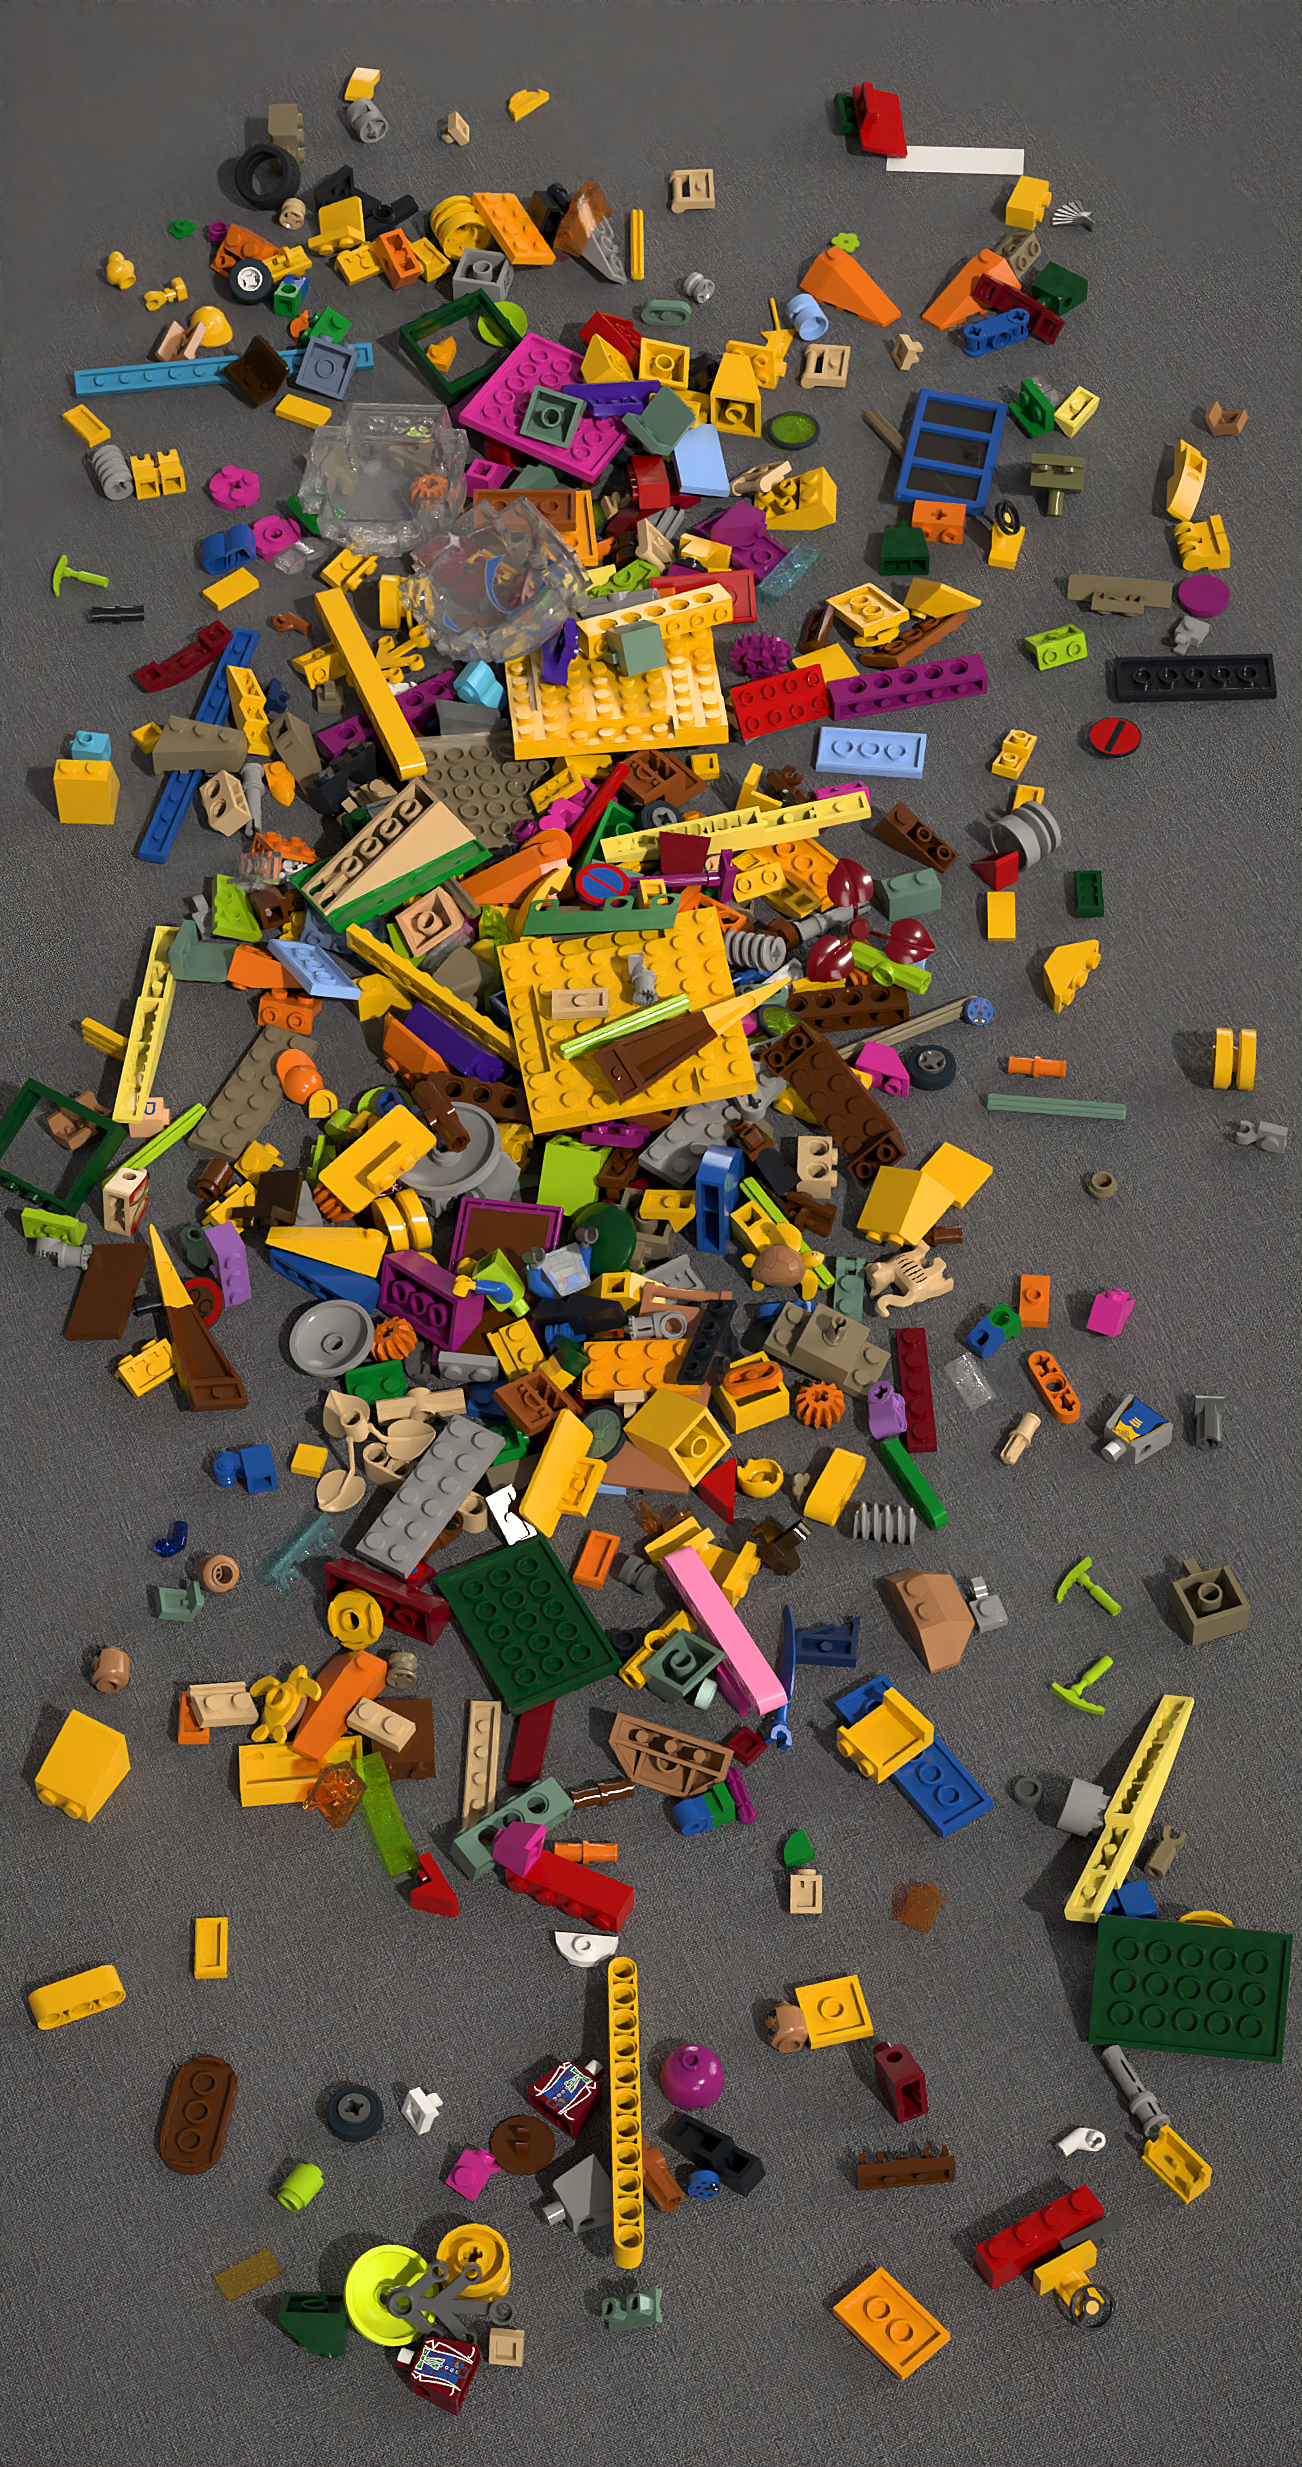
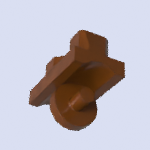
M791 1190L786 1197L789 1221L794 1222V1226L800 1232L806 1228L827 1238L831 1234L837 1207L830 1203L821 1205L814 1201L811 1194L804 1191L798 1194Z

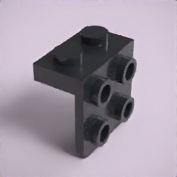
M346 164L314 189L317 213H319L321 207L357 196L361 199L364 221L372 216L373 208L382 204L380 200L354 187L353 168Z

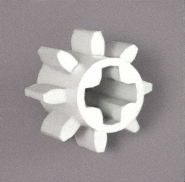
M286 859L283 862L281 872L278 874L279 884L285 883L287 890L296 888L288 878L309 868V863L303 864L300 861Z

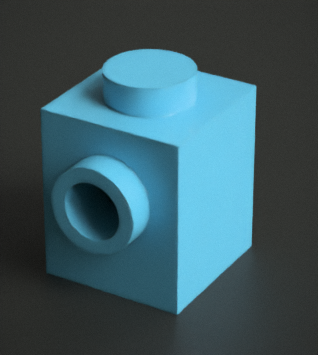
M78 730L75 740L70 742L69 756H72L73 760L109 761L111 756L109 735Z

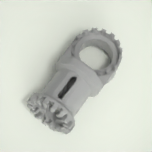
M643 953L628 954L630 980L635 985L633 1002L641 1007L643 1004L644 1007H646V1004L651 1006V1003L654 1004L658 999V994L654 990V984L657 980L656 973L649 969H643L645 967V964H643L644 960H642L644 959Z
M48 1237L36 1238V1255L39 1253V1256L43 1254V1257L48 1255V1258H58L59 1268L79 1266L83 1270H87L89 1257L92 1254L91 1245L85 1244L84 1247L68 1246L67 1243H63L58 1239Z
M678 1311L653 1313V1316L635 1318L634 1315L629 1316V1326H631L629 1329H632L630 1331L631 1340L655 1336L657 1339H679L686 1332L687 1319L685 1315ZM670 1318L679 1319L682 1323L681 1330L676 1333L668 1331L665 1326L666 1321Z

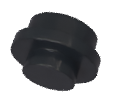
M620 1630L610 1640V1644L620 1659H629L640 1649L639 1638L630 1630Z

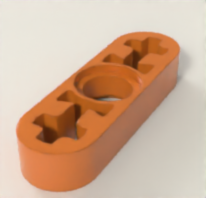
M1046 1351L1032 1353L1028 1359V1373L1057 1421L1064 1424L1075 1422L1080 1416V1401L1054 1357ZM1037 1363L1046 1366V1375H1044V1370L1040 1365L1036 1366ZM1049 1383H1058L1062 1389L1053 1392L1048 1390L1046 1386ZM1064 1399L1066 1408L1062 1409V1400Z

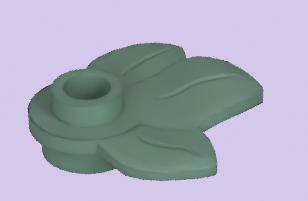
M213 1224L203 1227L195 1225L186 1226L182 1229L179 1236L183 1249L187 1251V1260L200 1270H204L208 1261L212 1260L206 1248L204 1231L215 1227Z

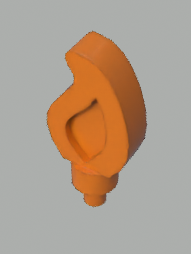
M304 310L303 313H300L299 317L291 322L290 332L295 342H300L301 335L307 327H310L307 310Z

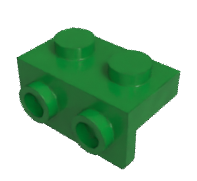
M327 306L323 313L317 311L310 321L313 325L312 329L307 327L300 337L303 343L299 349H305L309 344L311 336L318 338L319 333L334 338L332 343L339 345L352 322L330 306Z

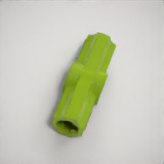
M856 941L851 947L850 952L854 957V966L872 973V976L879 984L891 986L894 983L919 995H923L928 989L932 973L911 964L896 963L886 953L862 942Z

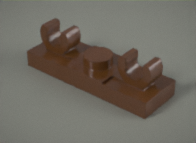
M788 764L783 768L781 774L772 770L766 776L776 790L781 788L787 789L794 797L797 805L809 803L811 799L809 795L802 789L798 788L797 790L795 787L802 782L803 777L795 773L791 778L796 770L795 767ZM780 793V795L789 803L786 796ZM815 798L811 802L819 801V799ZM828 827L819 828V833L823 834Z
M644 1140V1143L637 1148L616 1147L597 1176V1186L607 1187V1197L609 1199H620V1192H624L631 1178L634 1177L639 1169L638 1157L650 1146V1140Z
M942 2145L940 2157H932L929 2147H925L923 2159L921 2157L903 2156L883 2163L884 2157L881 2151L877 2152V2162L874 2164H868L865 2161L864 2153H860L859 2165H856L857 2191L954 2182L955 2158L954 2156H948L949 2151L946 2145Z

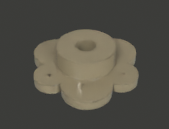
M799 1473L793 1477L794 1486L792 1487V1492L797 1497L798 1503L801 1506H805L816 1483L811 1480L808 1473L803 1475Z

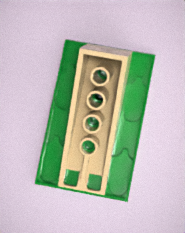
M415 777L337 854L288 879L338 933H346V928L352 923L359 926L377 914L381 916L416 894L426 893L454 875L459 877L493 855L418 777Z

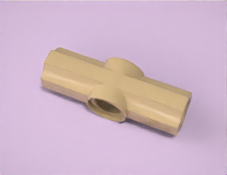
M419 1387L410 1390L403 1397L375 1401L379 1426L391 1425L396 1421L404 1419L417 1420L430 1425L435 1421V1418L466 1413L462 1388L431 1392L427 1388Z

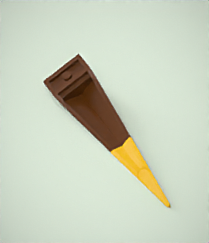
M786 977L694 1014L617 1040L592 1054L590 1059L618 1104L622 1105L644 1093L788 984L792 977Z
M150 1224L147 1231L181 1390L186 1394L191 1412L245 1409L249 1402L240 1376L205 1325L175 1271L154 1226Z

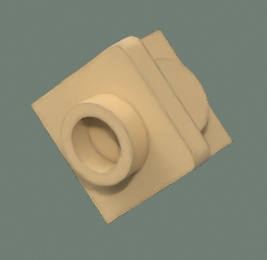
M798 1869L797 1875L790 1876V1914H822V1875H816V1870Z

